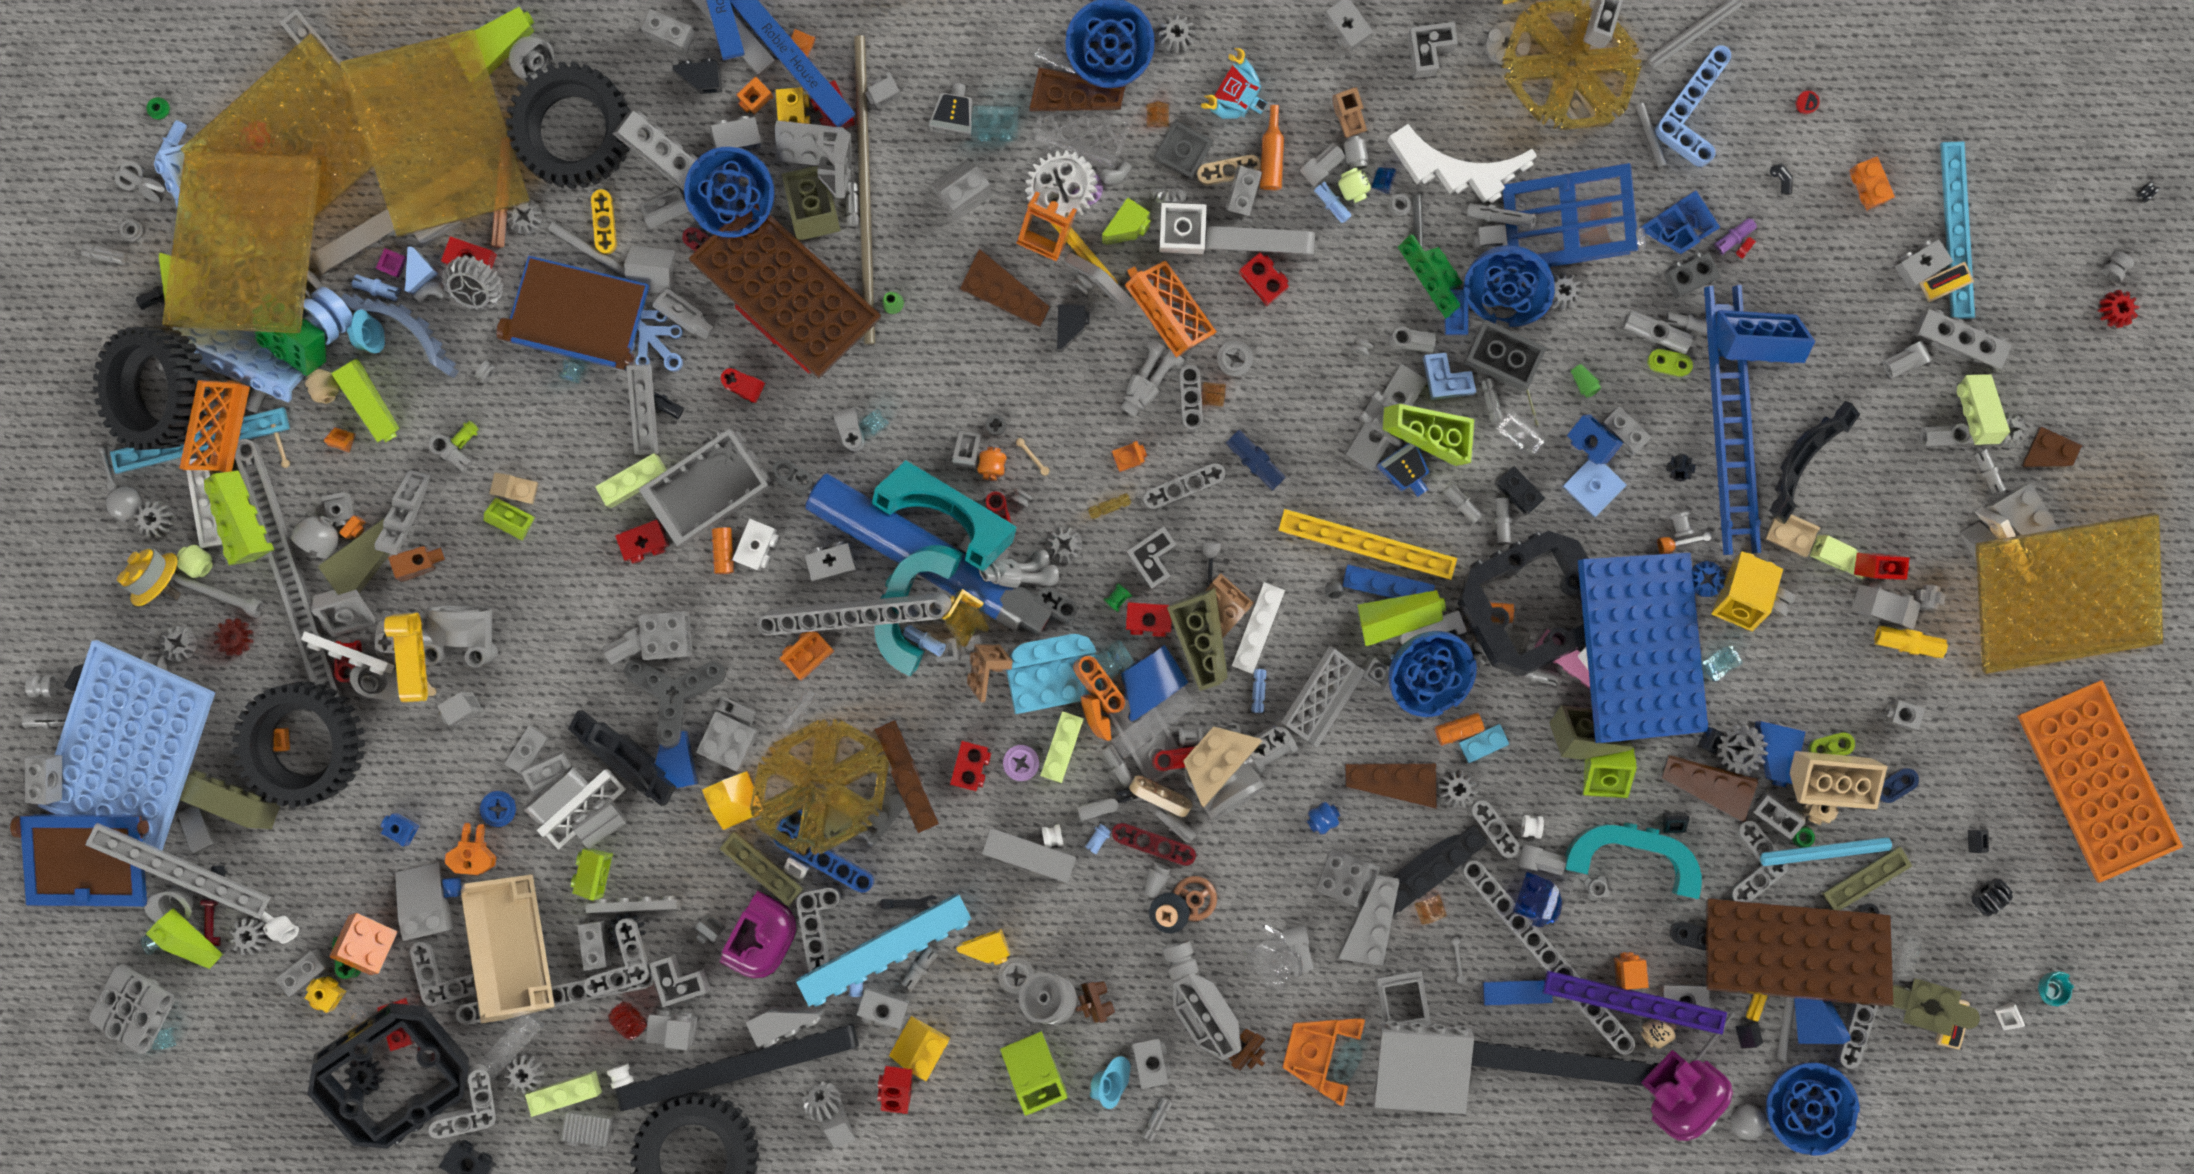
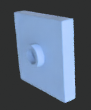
M1588 459L1562 487L1593 517H1596L1625 488L1626 484L1606 464L1597 465Z

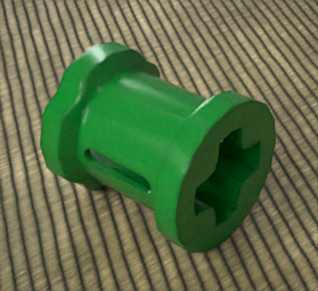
M1117 583L1116 589L1108 598L1105 597L1103 601L1118 613L1121 605L1128 598H1131L1132 595Z

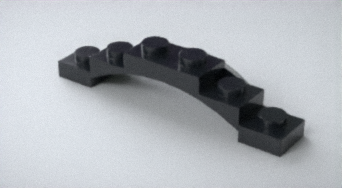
M1844 401L1835 412L1833 418L1825 416L1821 423L1812 427L1807 432L1805 431L1784 459L1780 467L1783 471L1782 478L1778 481L1775 488L1779 497L1772 503L1769 510L1778 522L1785 524L1797 507L1793 501L1795 490L1804 469L1813 456L1828 441L1842 431L1848 433L1860 416V413L1852 403Z
M578 710L568 730L577 736L584 746L647 798H652L660 806H666L676 786L664 777L666 772L654 763L656 759L626 734L619 735L605 722L598 723L584 710Z
M1474 825L1462 834L1448 837L1428 848L1411 860L1393 877L1399 879L1393 915L1401 912L1416 899H1420L1453 874L1454 870L1469 860L1474 853L1488 844Z

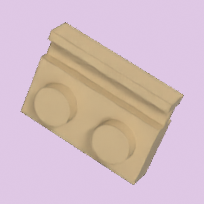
M1791 514L1785 524L1778 522L1774 518L1765 539L1803 557H1808L1820 527Z

